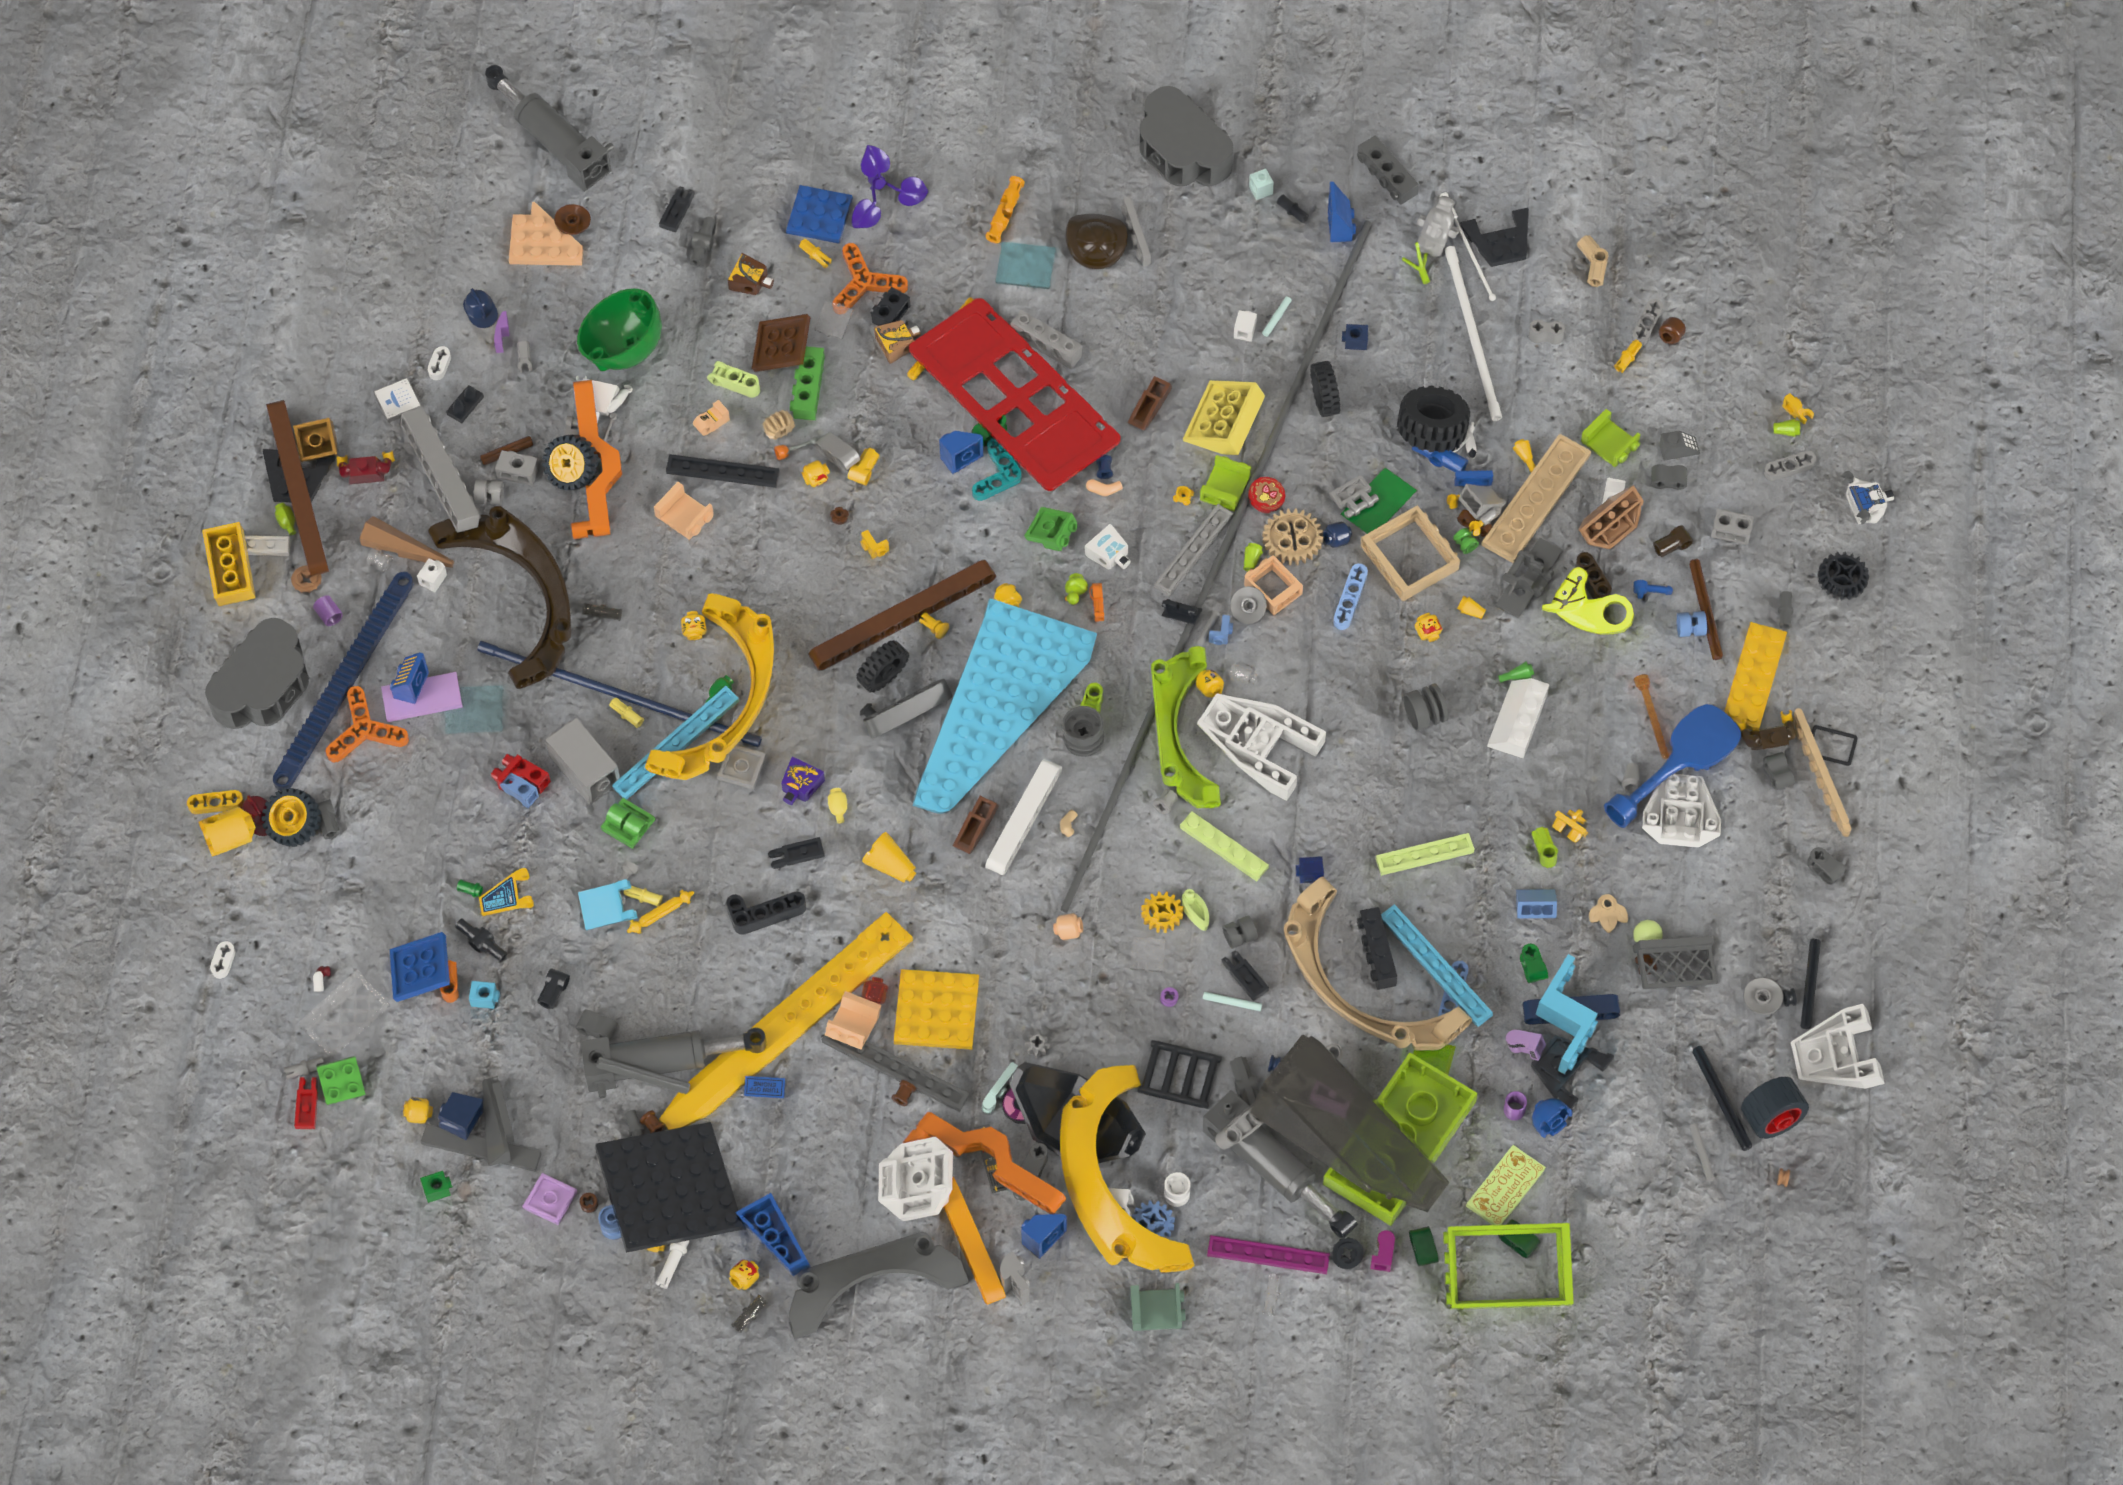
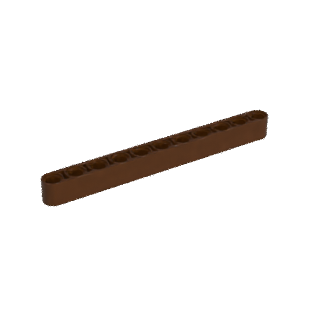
M280 400L268 403L266 406L310 576L327 573L329 569L285 401Z
M981 560L814 647L808 655L819 671L825 670L919 621L920 618H923L921 616L924 613L930 615L984 587L996 578V574L987 560Z

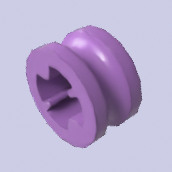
M1171 987L1165 988L1160 996L1161 1003L1166 1007L1174 1006L1178 1001V992ZM1166 994H1168L1169 996L1173 995L1172 1001L1170 999H1165Z

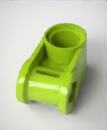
M1090 683L1086 688L1080 706H1089L1096 709L1100 714L1103 701L1102 686L1098 683ZM1093 692H1096V693H1098L1099 695H1097V696H1092V695H1090V694L1093 693Z

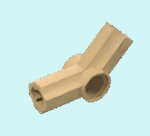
M1585 235L1577 242V246L1591 262L1587 283L1593 287L1603 286L1608 252L1600 248L1590 235Z

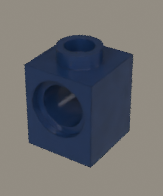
M1346 324V331H1342V342H1345V349L1367 350L1368 325Z

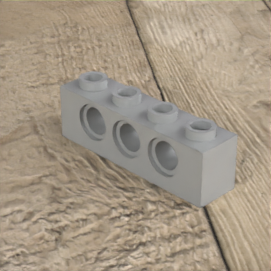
M1023 310L1011 322V327L1030 346L1072 370L1081 359V344Z

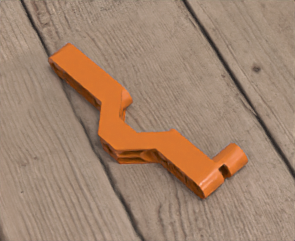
M592 380L573 382L579 435L580 437H585L586 441H590L592 443L591 447H595L596 451L594 454H598V457L601 459L603 470L592 485H586L589 521L571 523L573 539L588 538V535H594V537L611 535L606 494L622 476V467L619 451L599 437Z
M927 1112L916 1125L917 1128L913 1129L903 1141V1143L937 1137L953 1151V1155L956 1157H960L965 1153L983 1150L996 1158L997 1169L993 1173L996 1181L1049 1214H1055L1066 1200L1065 1195L1061 1191L1013 1163L1007 1136L993 1127L962 1132L935 1114Z

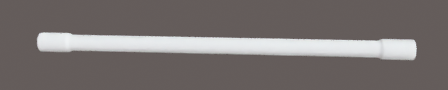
M1449 246L1444 251L1451 269L1488 402V409L1492 421H1498L1502 419L1501 410L1495 396L1463 282L1457 253L1454 246Z

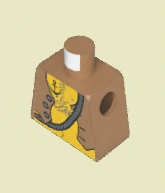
M901 320L874 327L875 338L889 364L909 353V345L914 341L913 338L921 336L917 325L907 329L904 321Z

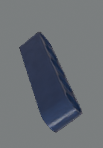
M1616 994L1569 997L1598 1013L1596 1020L1615 1019L1621 1015L1619 999ZM1541 999L1527 1000L1522 1003L1525 1024H1551L1536 1015Z

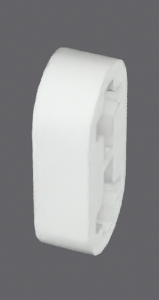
M441 346L436 348L427 370L429 377L433 380L442 379L451 361L450 351L447 347ZM442 354H445V356H443L442 359H441V361H440L439 356H442ZM439 366V371L433 373V371H436L437 367Z
M224 941L216 948L210 965L212 975L216 978H224L230 971L235 957V949L232 943ZM227 948H229L230 952H226L224 957L222 950L225 951ZM222 962L223 969L217 972L216 968H219Z

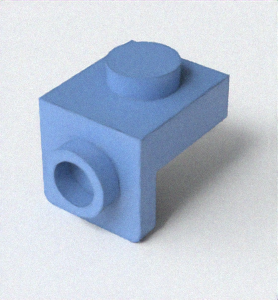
M1222 615L1221 631H1209V643L1215 645L1228 644V635L1233 632V623H1230L1229 615Z

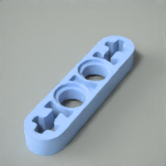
M1355 564L1350 570L1334 615L1333 623L1339 630H1345L1351 624L1367 579L1368 570L1363 564ZM1358 571H1362V574H1360L1359 579L1356 580V573H1358ZM1355 585L1359 590L1357 592H1350L1348 588ZM1345 601L1352 602L1353 606L1351 608H1345L1343 606V603ZM1343 613L1346 614L1345 621L1340 623L1339 620H1341Z

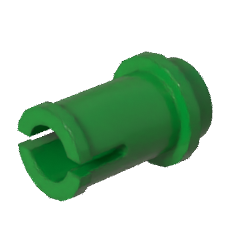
M460 879L457 884V891L470 894L473 898L481 896L483 886H480V883L474 884Z

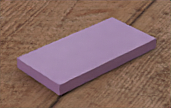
M456 672L427 677L415 704L394 699L390 685L381 686L387 722L463 708Z

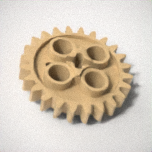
M1288 508L1285 514L1280 510L1279 516L1273 514V520L1268 519V524L1264 525L1265 531H1263L1262 537H1264L1263 544H1265V550H1269V556L1275 554L1277 559L1281 558L1282 564L1288 561L1289 566H1291L1292 561H1295L1296 565H1299L1300 560L1305 564L1306 558L1313 560V554L1318 555V549L1322 548L1323 530H1320L1321 524H1316L1317 518L1311 519V513L1305 516L1304 510L1298 513L1297 508H1295L1294 512L1291 513ZM1289 523H1291L1293 526V536L1295 539L1296 551H1294L1293 549L1292 535H1290L1291 529Z

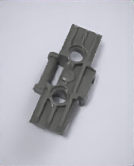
M1539 538L1530 553L1520 550L1517 554V559L1509 571L1503 575V579L1509 585L1495 607L1519 619L1530 600L1534 596L1540 597L1553 577L1554 571L1550 569L1563 549ZM1524 562V565L1528 567L1526 573L1519 578L1515 577V574ZM1523 589L1525 594L1518 596L1515 594V590Z

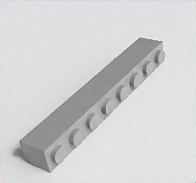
M423 407L402 412L400 425L456 531L461 532L477 528L479 519H481L480 510L475 507L472 495L468 494L465 482L461 481L459 471L456 467L454 468L450 454L446 453L443 441H440L438 438L437 429L432 426L429 414L425 413Z

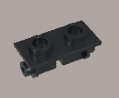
M1170 599L1162 601V607L1165 609L1162 613L1163 617L1195 625L1203 610L1194 605L1190 606L1171 601Z

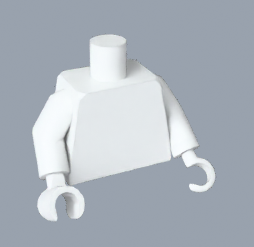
M576 376V381L590 380L587 379V376H585L583 380H580L579 376ZM592 380L597 423L599 415L609 416L610 413L614 412L624 402L628 393H631L633 390L630 385H624V388L628 389L620 390L617 385Z

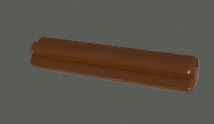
M530 436L524 437L480 455V460L483 465H487L499 460L501 451L519 452L533 446V441Z

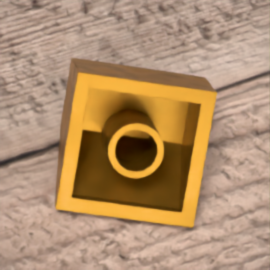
M330 418L293 426L301 462L338 454L333 421Z

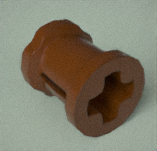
M901 1080L899 1089L896 1094L892 1095L891 1099L905 1107L908 1105V1099L911 1094L916 1091V1087L908 1081Z
M653 1110L645 1113L641 1117L640 1123L645 1125L650 1133L663 1131L666 1125L658 1120Z

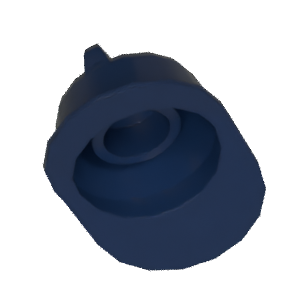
M472 288L464 299V310L474 326L478 328L491 327L498 319L497 308L485 291Z

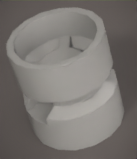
M475 480V504H486L488 501L492 505H502L504 494L503 481L492 480L488 483L487 480Z

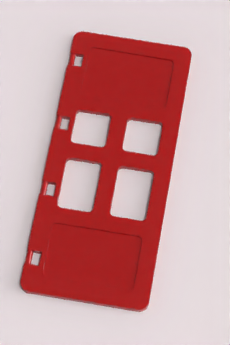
M982 298L974 299L909 345L910 354L1047 491H1053L1116 447L1121 441L1120 434ZM992 314L996 319L991 321L987 316ZM1026 349L1032 354L1030 357L1023 353ZM1011 351L1016 352L1038 374L1037 377L1021 388H1017L994 365L996 361ZM979 373H983L1006 396L1004 400L989 410H985L962 387L963 384ZM1046 386L1051 387L1065 401L1064 404L1048 415H1044L1029 400L1030 397ZM1064 386L1068 392L1064 394L1059 388ZM1018 408L1033 425L1017 437H1012L997 421L1003 415ZM1100 422L1105 428L1100 430L1096 424Z

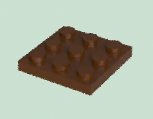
M808 314L760 321L752 370L759 372L802 365L804 363L811 317Z

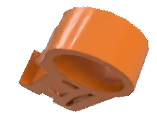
M1092 583L1089 595L1093 600L1095 622L1104 621L1102 583Z

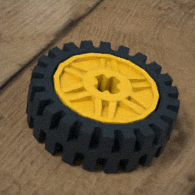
M564 435L553 439V442L548 444L549 447L545 448L544 452L546 455H543L542 458L545 460L542 465L546 467L544 473L549 475L547 479L553 481L552 484L558 486L559 489L577 490L586 487V485L591 483V480H594L596 477L594 474L598 472L596 466H599V462H596L598 454H594L596 451L595 447H591L592 443L586 441V438L580 437V435Z

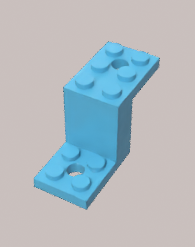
M1570 954L1565 958L1541 998L1536 1011L1537 1016L1574 1036L1558 1068V1071L1563 1074L1568 1069H1573L1578 1055L1583 1052L1588 1037H1592L1598 1021H1596L1598 1013L1562 994L1563 987L1571 979L1576 967L1573 964L1575 957Z

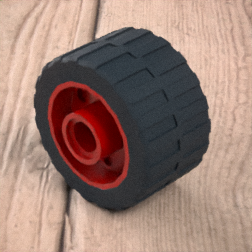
M1786 1076L1771 1079L1758 1086L1749 1093L1741 1105V1111L1756 1135L1764 1139L1773 1138L1789 1131L1804 1119L1809 1110V1104L1793 1079Z

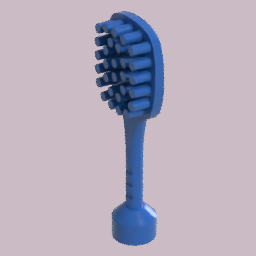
M1702 705L1691 711L1675 727L1670 739L1672 753L1663 766L1632 794H1616L1604 804L1605 812L1609 818L1619 827L1625 828L1637 818V804L1668 777L1686 767H1692L1695 771L1700 769L1709 770L1711 766L1722 761L1740 742L1741 731L1738 725L1724 711L1713 705Z

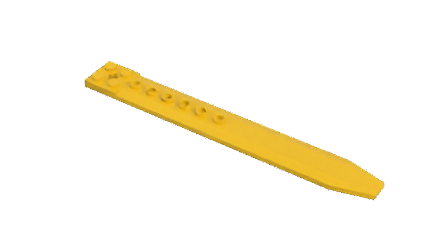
M885 912L861 932L853 942L752 1027L760 1028L764 1031L766 1037V1048L764 1051L752 1053L745 1051V1049H739L738 1051L721 1053L688 1081L690 1083V1090L687 1094L677 1093L659 1118V1121L663 1122L666 1125L665 1127L670 1130L689 1126L709 1116L745 1085V1076H755L835 1008L842 1001L845 991L852 993L912 942L913 937L892 916ZM882 935H889V941H881ZM755 1038L752 1040V1042L754 1043L760 1041L759 1038Z

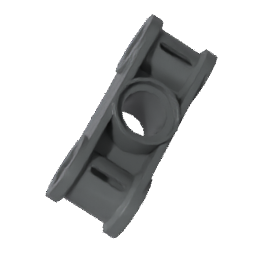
M1042 1143L1032 1145L1020 1167L1040 1178L1048 1161L1047 1147ZM1013 1192V1196L1017 1200H1026L1025 1198Z

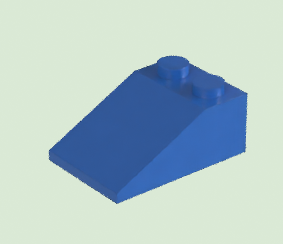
M1330 182L1328 200L1330 243L1352 242V236L1356 234V224L1352 223L1354 208H1351L1350 200L1334 182Z

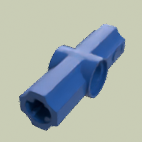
M1412 446V450L1427 457L1437 467L1444 466L1455 472L1465 471L1468 464L1467 459L1452 452V450H1445L1440 453L1434 451L1433 453L1429 452V450L1422 451L1418 447Z

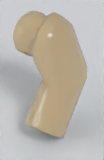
M1072 809L1060 821V831L1066 837L1074 834L1071 823L1078 816Z

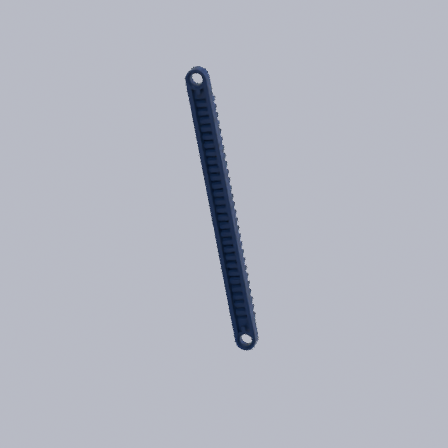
M399 572L395 575L387 590H384L380 601L376 603V608H373L368 621H365V626H362L357 639H354V644H351L346 657H343V662L339 664L335 675H332V680L328 682L324 693L317 700L316 706L309 713L305 724L298 731V735L295 736L294 742L291 743L290 749H287L286 755L283 756L282 762L273 775V783L276 789L282 791V789L291 788L345 700L348 690L354 685L413 587V579L408 572ZM401 579L409 580L404 586L398 584ZM280 777L288 778L285 784L278 783Z

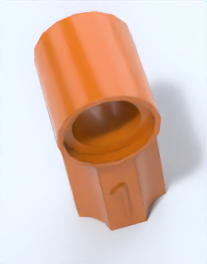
M448 960L450 985L441 987L440 991L443 1000L452 1003L459 998L457 962ZM447 989H454L450 993L445 992Z

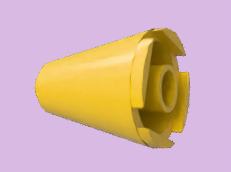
M887 832L881 834L872 845L870 851L862 859L865 865L903 883L906 881L910 882L917 874L914 864Z

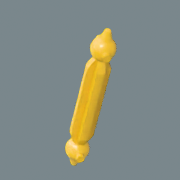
M682 889L679 891L681 893L679 897L671 898L643 915L639 921L632 919L627 933L634 932L640 934L641 927L651 925L679 908L682 903L690 904V899L694 892H687Z

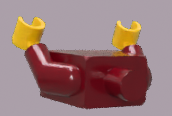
M393 450L388 453L382 452L383 461H380L376 456L350 458L348 461V455L344 457L337 455L339 473L341 477L349 478V485L384 482V474L389 472L392 462L395 461Z

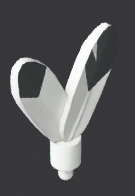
M1471 422L1468 426L1465 440L1457 448L1455 447L1452 452L1458 451L1466 443L1468 456L1471 459L1476 457L1477 449L1473 436L1474 422Z

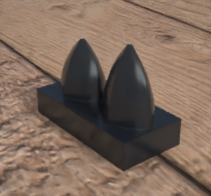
M468 385L446 411L447 415L462 424L484 398L483 393Z

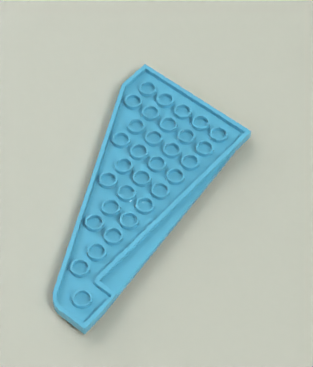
M990 598L978 635L917 787L912 806L937 814L950 811L1090 662L1097 633Z

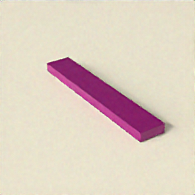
M1210 1235L1207 1256L1327 1275L1330 1253Z

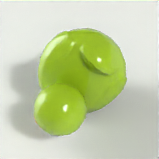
M1071 574L1065 584V591L1068 594L1065 600L1071 605L1077 604L1080 599L1079 595L1084 594L1088 590V583L1082 574Z

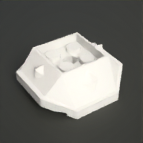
M937 1137L900 1144L892 1151L888 1158L883 1159L879 1163L878 1201L902 1221L938 1215L942 1207L949 1202V1194L952 1191L953 1151Z

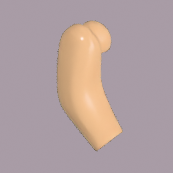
M1090 479L1086 483L1088 491L1104 497L1123 489L1120 481L1104 484Z

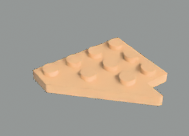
M532 202L531 215L513 214L509 264L582 266L583 246L571 235L558 230L554 219L537 203Z

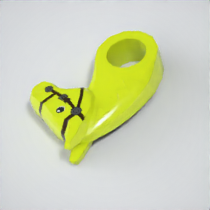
M1575 567L1570 571L1557 590L1552 603L1542 605V610L1556 613L1570 625L1599 635L1625 632L1632 625L1634 619L1632 604L1626 597L1614 594L1588 600L1585 591L1588 574L1581 567ZM1620 604L1626 609L1627 614L1623 622L1617 625L1606 622L1604 611L1609 605Z

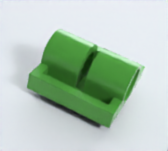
M622 798L619 804L614 803L608 810L606 820L601 825V830L633 849L655 821V817Z
M356 1056L316 1066L327 1105L366 1095Z

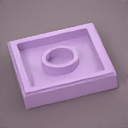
M542 1173L522 1207L543 1219L559 1225L578 1191Z

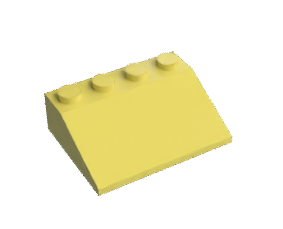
M1210 380L1183 437V441L1220 454L1239 455L1264 400V393L1256 382Z

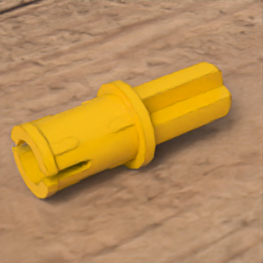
M803 239L800 242L799 247L810 255V259L816 260L823 268L829 266L824 260L830 264L832 259L824 254L820 247H816L807 239Z
M1635 339L1626 350L1622 351V356L1614 365L1618 372L1621 371L1623 373L1630 362L1635 360L1634 356L1642 347V343Z

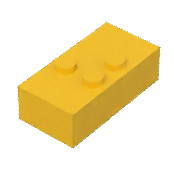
M240 522L202 530L214 599L218 606L255 599L246 540Z

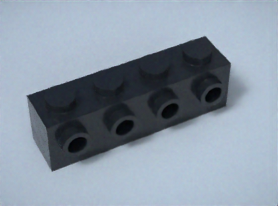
M1375 907L1360 910L1357 926L1363 934L1361 941L1363 947H1366L1367 950L1366 960L1367 964L1371 965L1370 975L1372 982H1375L1377 990L1395 987L1397 984V973L1380 909Z

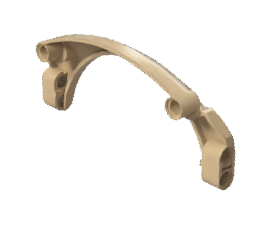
M1324 877L1318 878L1297 898V902L1291 907L1288 922L1284 925L1285 939L1303 976L1318 996L1331 1009L1363 1031L1390 1042L1397 1048H1405L1412 1043L1415 1050H1440L1452 1042L1471 1024L1472 1018L1459 1006L1450 1012L1428 1020L1393 1022L1365 1014L1346 1002L1328 981L1322 969L1318 953L1321 923L1329 905L1336 896L1337 890ZM1290 931L1296 932L1295 934H1289Z

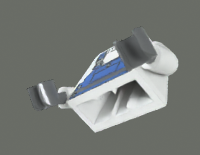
M1850 471L1844 472L1841 475L1844 478L1842 484L1849 485L1846 497L1858 525L1865 522L1877 523L1886 511L1887 502L1894 500L1892 490L1882 492L1878 483L1857 479Z

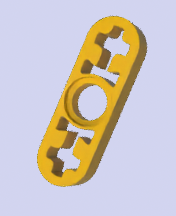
M238 790L195 794L187 800L188 809L193 814L221 812L236 806L240 808L244 803L243 795ZM233 797H237L236 803L232 802ZM218 798L221 800L217 806L210 804L212 799ZM196 801L199 802L198 807L193 806Z

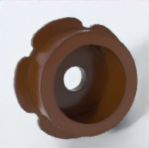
M836 507L830 513L832 521L837 525L844 524L849 516L848 511L843 509V507Z

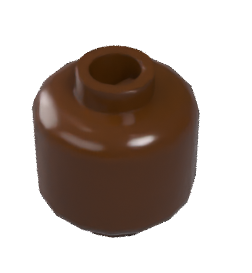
M1676 317L1667 318L1659 328L1660 338L1668 344L1678 343L1686 332L1685 324Z

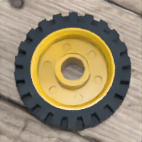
M294 788L282 789V792H275L276 796L272 795L269 798L271 801L265 803L267 808L262 811L265 816H262V821L264 822L262 825L266 829V834L275 842L289 847H297V845H303L304 841H310V836L314 837L316 834L314 830L319 829L317 823L321 822V818L318 817V815H321V811L318 809L319 805L315 802L316 800L306 792ZM293 814V819L289 821L290 815Z

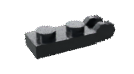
M680 186L659 222L660 228L677 232L692 202L695 191L689 190L687 196L682 198L684 187Z
M820 837L784 845L781 848L768 852V856L772 859L782 855L785 857L771 863V868L773 869L825 857Z
M1236 950L1231 952V954L1238 963L1234 966L1226 957L1221 959L1223 965L1252 1001H1255L1269 991L1267 984Z

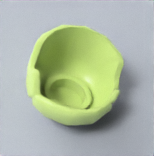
M1647 919L1640 921L1635 926L1633 938L1636 943L1639 940L1662 939L1663 931L1657 922Z

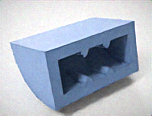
M1555 889L1516 890L1517 918H1556L1557 898Z

